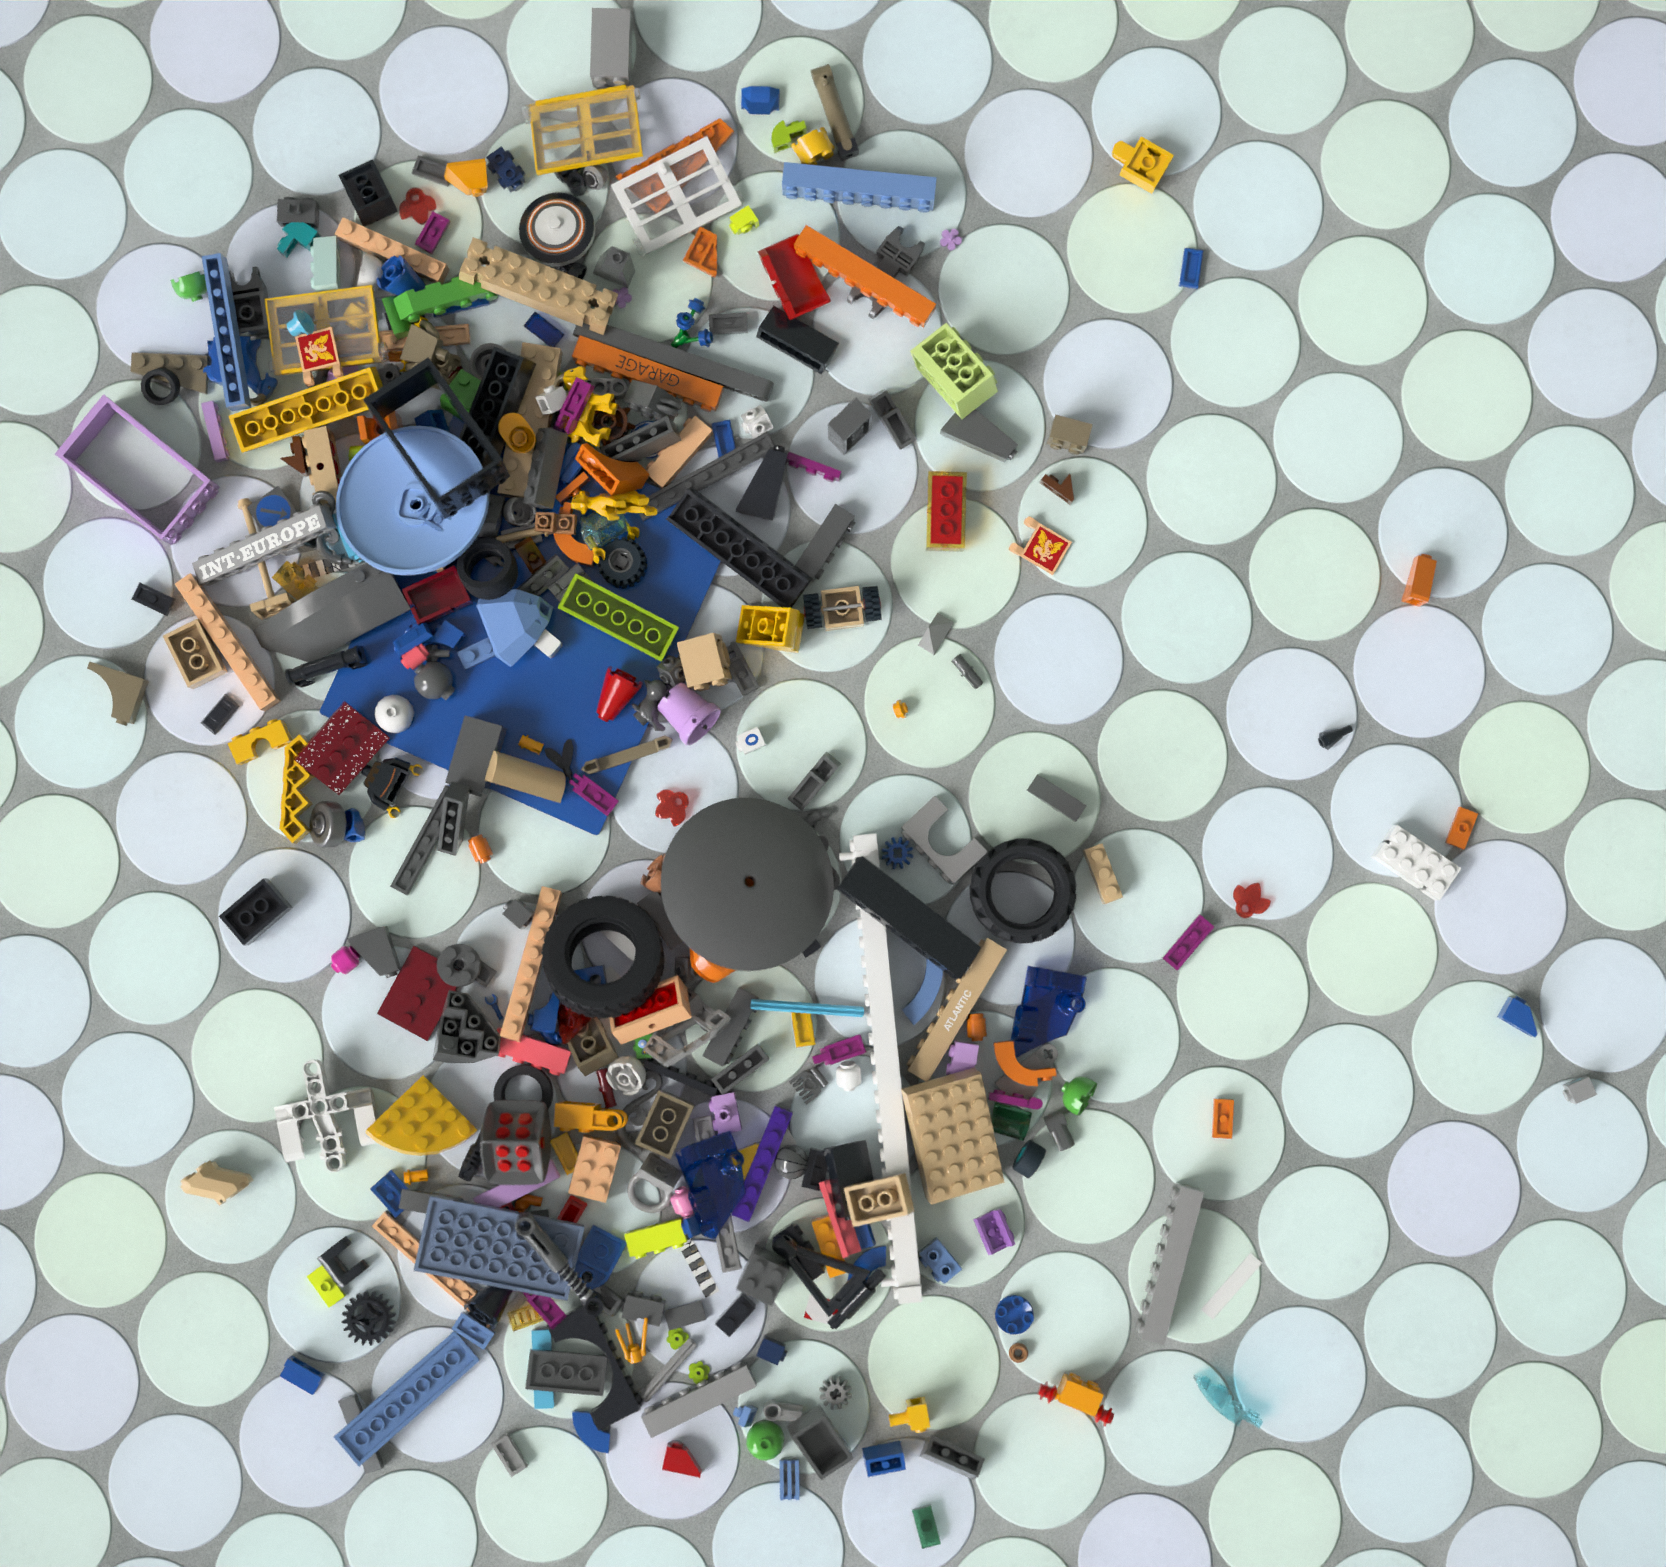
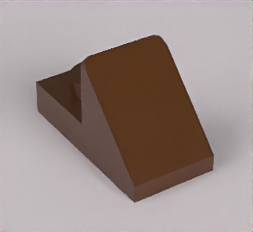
M293 436L290 448L292 454L295 455L280 459L305 477H308L309 471L302 437Z
M1070 473L1061 485L1055 476L1045 474L1040 484L1071 505L1074 495Z
M531 536L514 545L531 574L547 562Z

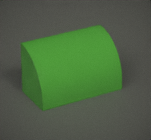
M397 296L382 298L394 335L398 340L407 337L412 323L400 320L393 300Z

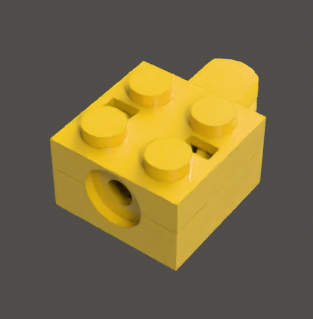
M1142 136L1135 147L1124 141H1118L1112 150V157L1124 164L1120 176L1151 194L1154 192L1174 156Z

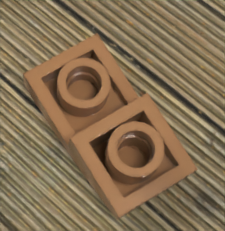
M536 512L535 532L576 535L577 515Z

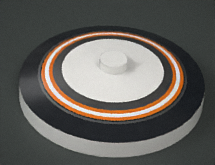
M550 193L537 198L525 209L519 223V236L525 251L535 261L548 266H564L577 261L589 250L595 236V222L588 206L576 196L567 193Z

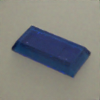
M536 311L523 325L550 347H555L565 335Z

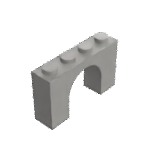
M934 796L901 827L903 830L901 834L908 841L912 839L916 843L914 848L921 855L925 853L930 858L928 863L934 869L938 867L943 872L941 876L947 883L951 881L954 884L988 851L975 838L957 854L952 856L940 855L931 848L928 841L930 827L948 810Z

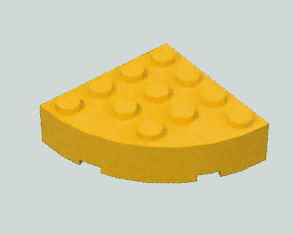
M422 1075L366 1129L365 1133L378 1144L407 1155L423 1156L438 1154L455 1148L472 1137L477 1132V1129Z

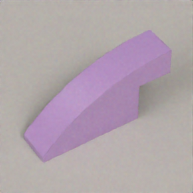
M551 1159L544 1182L534 1185H498L477 1195L473 1199L475 1203L499 1208L559 1178L560 1174Z

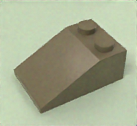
M574 1012L557 1021L576 1065L584 1076L619 1058L610 1037L598 1017H586L583 1014L580 1015Z

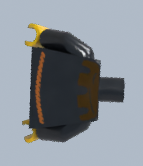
M399 758L384 759L382 762L375 761L372 767L366 765L361 770V774L366 776L364 786L368 788L367 794L371 802L383 811L387 810L391 818H396L391 813V810L396 809L398 812H401V810L397 806L391 807L390 804H394L410 774L407 771L410 770L414 776H420V774L414 773L413 769L415 767L423 769L421 765L415 764L413 766L410 765V762Z

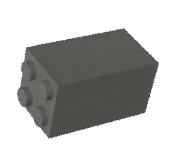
M464 716L445 783L450 784L452 781L470 786L469 794L482 797V794L488 795L491 782L486 781L485 776L493 751H501L507 728Z
M755 1244L740 1275L736 1290L772 1306L788 1274L790 1265L781 1256Z

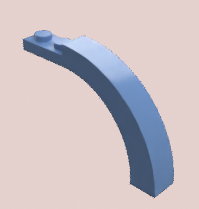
M927 958L925 976L919 991L901 1009L913 1025L927 1013L933 1004L942 981L943 971Z

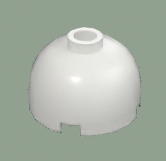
M363 254L355 287L373 285L374 292L378 290L377 278H381L383 274L381 269L383 263L379 258L371 254Z
M389 695L378 702L374 715L376 722L383 730L399 733L410 727L414 717V710L411 703L404 697Z
M621 1056L611 1063L606 1073V1078L614 1090L617 1091L619 1089L623 1091L622 1094L634 1095L638 1093L646 1080V1070L643 1064L635 1057Z

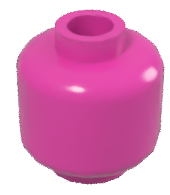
M342 946L331 956V967L336 973L348 974L359 965L360 954L352 946Z

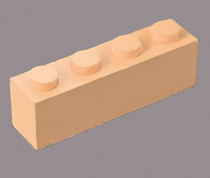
M697 416L688 418L683 424L684 429L679 433L681 441L660 450L656 461L652 460L645 468L649 473L648 478L661 489L673 481L713 435V430Z

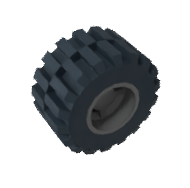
M616 537L612 542L610 540L607 541V545L601 547L605 551V560L598 556L599 563L597 565L599 566V572L614 587L619 588L621 586L622 588H627L628 585L630 587L635 586L634 583H639L641 576L644 577L646 574L644 572L647 569L645 553L638 543H635L632 539L627 540L626 537H622V539Z

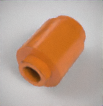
M482 834L468 840L470 844L468 847L475 862L480 861L483 864L491 860L490 856L493 855L487 839L483 838Z
M983 1013L968 1014V1019H966L968 1038H972V1041H983V1037L987 1036L986 1018H984Z

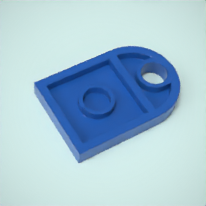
M593 1225L578 1253L574 1272H577L578 1277L581 1278L583 1273L590 1272L593 1275V1280L586 1283V1286L591 1289L601 1287L608 1281L627 1245L626 1241Z

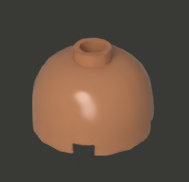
M659 855L648 866L649 872L647 876L643 874L640 881L641 885L652 892H661V871L664 861L662 855Z

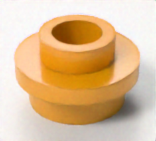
M897 700L893 704L896 717L906 718V713H908L906 703Z

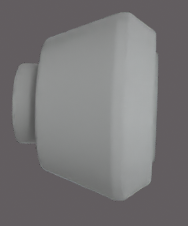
M593 165L585 167L583 179L589 188L600 190L606 183L608 175L604 167Z

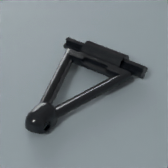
M778 1235L772 1240L771 1246L773 1251L787 1261L826 1315L830 1317L836 1309L838 1310L827 1322L832 1329H837L846 1318L851 1319L876 1292L875 1287L886 1277V1274L881 1269H876L865 1280L870 1270L799 1246L788 1235ZM798 1255L853 1276L828 1301L797 1260L796 1256Z

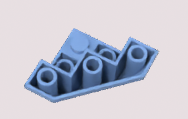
M510 589L507 594L497 599H479L477 603L479 614L495 656L510 667L537 642L549 623L553 606L541 597L518 589Z

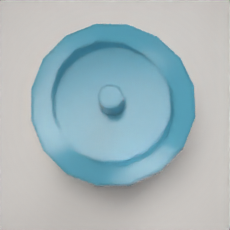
M296 310L294 318L286 324L288 331L294 337L302 333L310 335L314 332L312 318L302 310Z

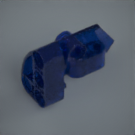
M1027 966L1021 1004L1017 1006L1010 1039V1041L1013 1040L1015 1057H1019L1040 1045L1068 1034L1076 1014L1082 1012L1086 1006L1083 993L1085 992L1087 976ZM1075 999V1005L1072 1007V1002Z
M731 1131L688 1145L675 1153L689 1190L688 1199L702 1236L712 1240L716 1239L727 1219L746 1193L742 1170L744 1156L738 1151ZM730 1157L736 1159L737 1166L731 1164Z

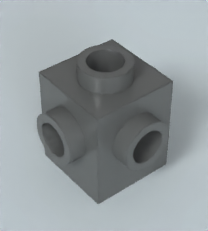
M668 655L657 666L660 674L659 677L666 685L674 687L686 681L681 658Z
M675 957V976L678 975L684 984H694V981L702 980V977L691 967L690 957Z

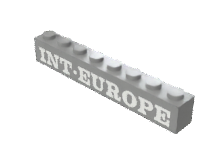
M320 504L312 505L309 507L310 510L297 512L290 519L279 520L277 525L266 526L257 534H248L245 536L246 539L233 541L229 547L218 548L211 555L200 556L198 561L192 563L199 585L210 586L336 529L329 507L321 506Z

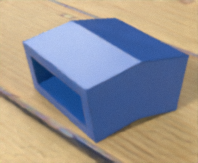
M870 1223L854 1227L861 1250L876 1244Z

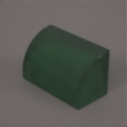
M995 1102L990 1115L993 1131L1024 1141L1030 1126L1032 1112Z

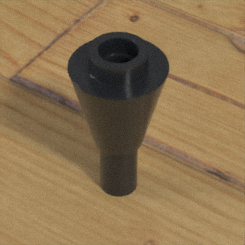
M1347 725L1341 729L1319 733L1318 742L1322 748L1329 750L1343 736L1351 733L1353 729L1351 725Z

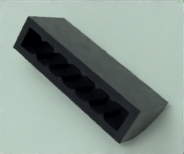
M774 305L759 326L756 335L758 339L821 375L839 345L837 341L796 318L789 320L786 313Z

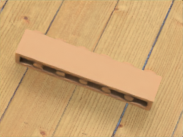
M342 217L335 232L339 241L384 261L392 256H402L419 277L432 283L440 282L443 284L450 270L447 264Z

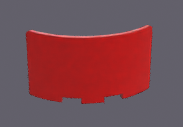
M795 234L757 251L770 280L775 282L772 284V287L777 297L780 298L782 307L789 320L831 302L810 258L807 256L803 258L795 252L794 243L799 234Z

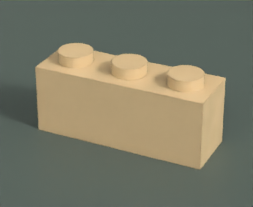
M1103 843L1082 850L1102 904L1123 898Z

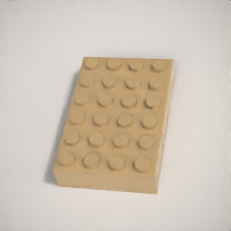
M971 1068L901 1089L924 1195L931 1205L1005 1183L982 1075L978 1070Z

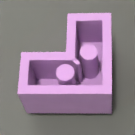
M954 1040V1043L949 1046L948 1055L951 1057V1064L947 1063L946 1075L975 1068L979 1045L977 1043Z

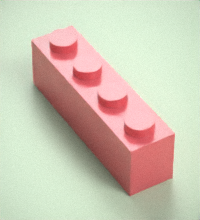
M502 1027L497 1028V1031L500 1034ZM523 1034L521 1043L501 1037L498 1056L505 1058L508 1055L513 1057L515 1062L523 1064L526 1061L531 1063V1066L536 1069L542 1070V1067L550 1069L549 1073L560 1076L561 1073H566L572 1053L569 1049L548 1044L545 1041Z

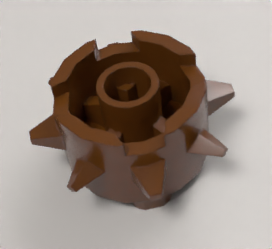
M618 405L615 415L603 411H595L594 420L591 425L596 430L607 427L605 423H609V420L613 422V425L607 427L611 429L608 440H600L604 446L626 436L630 429H635L636 426L630 423L627 418L631 411L629 407L621 408Z

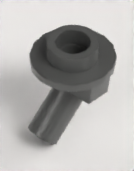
M427 644L425 646L430 653L427 656L428 659L425 660L427 662L437 661L439 657H450V650L438 649L437 645Z

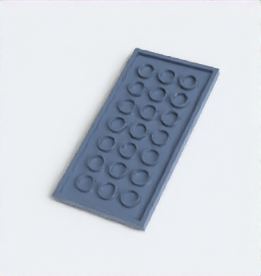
M430 1194L413 1271L568 1301L571 1288L566 1280L563 1281L562 1275L559 1276V1272L554 1273L526 1239L516 1232V1217L522 1212ZM533 1214L535 1221L569 1259V1267H573L574 1271L585 1225ZM522 1221L520 1225L522 1227H528L530 1226V1222Z

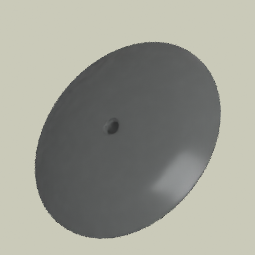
M733 798L712 804L700 810L683 824L666 851L661 871V895L667 917L675 932L691 950L718 966L739 971H758L782 965L797 957L813 943L823 929L831 910L834 894L833 870L821 839L805 820L777 803L757 798ZM745 878L753 880V887L745 885Z

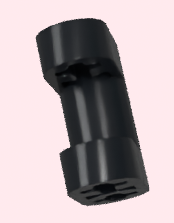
M347 1236L317 1258L340 1289L370 1267L363 1259L348 1271L337 1255L352 1244Z

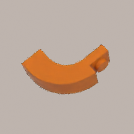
M564 502L563 507L560 506L559 514L573 513L571 503ZM554 534L556 543L569 559L580 565L594 567V552L590 545L577 542L572 535Z
M1013 1040L993 1042L996 1060L1003 1072L1012 1080L1027 1086H1038L1037 1078H1041V1081L1053 1080L1052 1076H1056L1055 1067L1028 1069L1019 1064L1015 1057Z

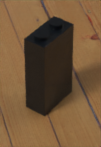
M866 1140L824 1148L837 1218L844 1217L845 1221L851 1220L844 1188L853 1184L874 1180Z

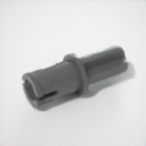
M961 653L951 661L962 673L961 676H964L974 689L979 688L983 684V681L973 670L974 667L967 663Z

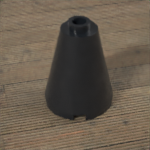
M486 1285L464 1304V1309L468 1308L470 1310L468 1315L484 1327L488 1324L492 1326L490 1329L493 1330L498 1326L513 1290Z

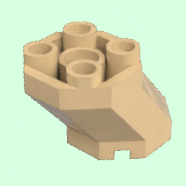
M210 1160L200 1165L196 1169L197 1173L194 1172L180 1181L182 1183L180 1187L185 1193L214 1199L220 1206L226 1202V1199L234 1197L253 1181V1178L247 1173L220 1168L215 1161L211 1162Z

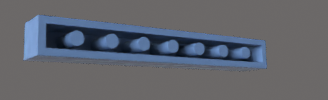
M221 253L202 256L226 407L231 411L250 409L251 402L227 258Z

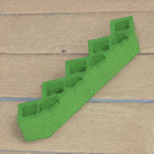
M458 276L451 278V281L441 284L436 282L425 285L423 290L417 292L414 289L407 290L393 300L400 320L412 323L420 320V317L426 313L441 315L451 306L466 308L471 306L472 302L478 298L491 301L498 298V294L482 289L480 282L475 281L474 285L459 280Z

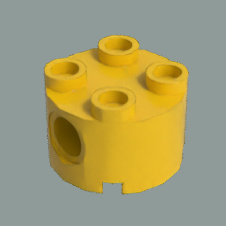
M820 127V132L815 129L797 139V145L796 143L791 145L793 151L798 155L801 164L817 165L818 160L831 158L834 155L833 150L835 149L824 127Z

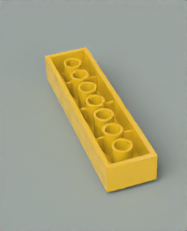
M369 367L230 415L229 419L241 452H248L304 433V430L319 428L368 411L369 409L363 399L382 388L383 385L377 368Z

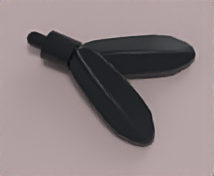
M570 739L566 740L562 756L554 749L545 748V754L548 759L563 769L569 781L573 780L571 776L573 773L570 768L573 757L572 741Z

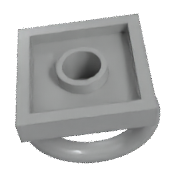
M649 1153L639 1171L629 1180L627 1193L630 1201L643 1212L657 1213L664 1210L671 1202L672 1191L683 1171ZM643 1178L665 1191L664 1199L659 1204L647 1205L638 1199L635 1193V1186L640 1179Z

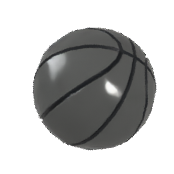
M797 1145L785 1146L776 1154L775 1168L786 1179L799 1178L805 1174L808 1168V1156Z

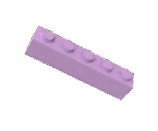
M213 400L201 403L214 460L217 463L229 460L228 456H230V453L226 449L227 441L223 436V426L220 424L222 420L221 416L218 415V404Z

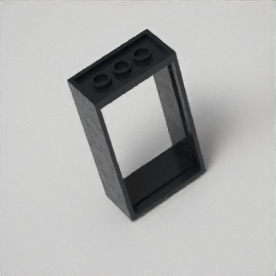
M429 357L363 399L377 424L444 519L454 516L460 509L471 505L475 499L481 495L488 494L492 488L503 484L510 477L502 458ZM435 384L438 385L492 460L491 464L440 497L437 496L383 419Z

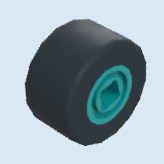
M1032 1140L1027 1141L1018 1153L1012 1168L1026 1178L1032 1177L1042 1163L1046 1149Z

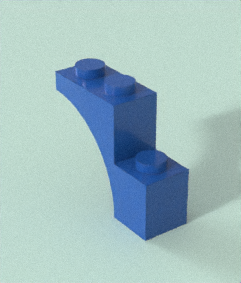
M445 620L437 625L435 635L422 644H440L457 650L466 634ZM414 623L413 626L410 625L405 631V633L417 627L418 624ZM394 647L395 652L393 655L402 660L403 658L399 656L396 648Z

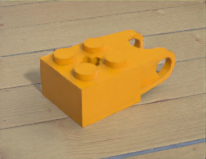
M574 1101L555 1103L554 1127H559V1131L575 1130V1128L578 1129V1132L590 1133V1131L594 1130L614 1131L623 1128L628 1122V1115L625 1111L602 1108L601 1103ZM614 1116L618 1118V1124L614 1122Z

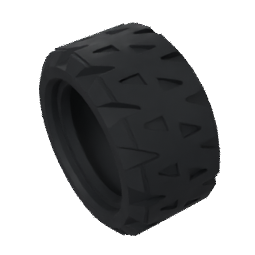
M1029 838L1005 841L989 850L977 863L969 886L972 909L978 921L994 936L1015 943H1033L1054 935L1070 918L1077 896L1074 873L1064 856L1051 845ZM1013 859H1029L1040 864L1048 872L1053 883L1054 895L1048 911L1041 918L1031 923L1019 924L1009 921L998 912L992 901L991 885L993 878L999 868Z

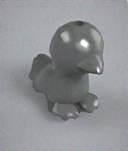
M644 680L647 695L638 706L632 704L633 709L636 711L633 716L643 726L649 722L655 731H665V727L658 721L657 703L664 696L666 697L667 687L661 680Z

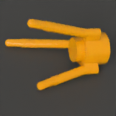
M647 1317L644 1318L641 1347H639L638 1343L633 1344L629 1323L625 1324L629 1341L627 1347L619 1329L615 1330L624 1351L625 1360H628L629 1363L641 1362L643 1356H646Z

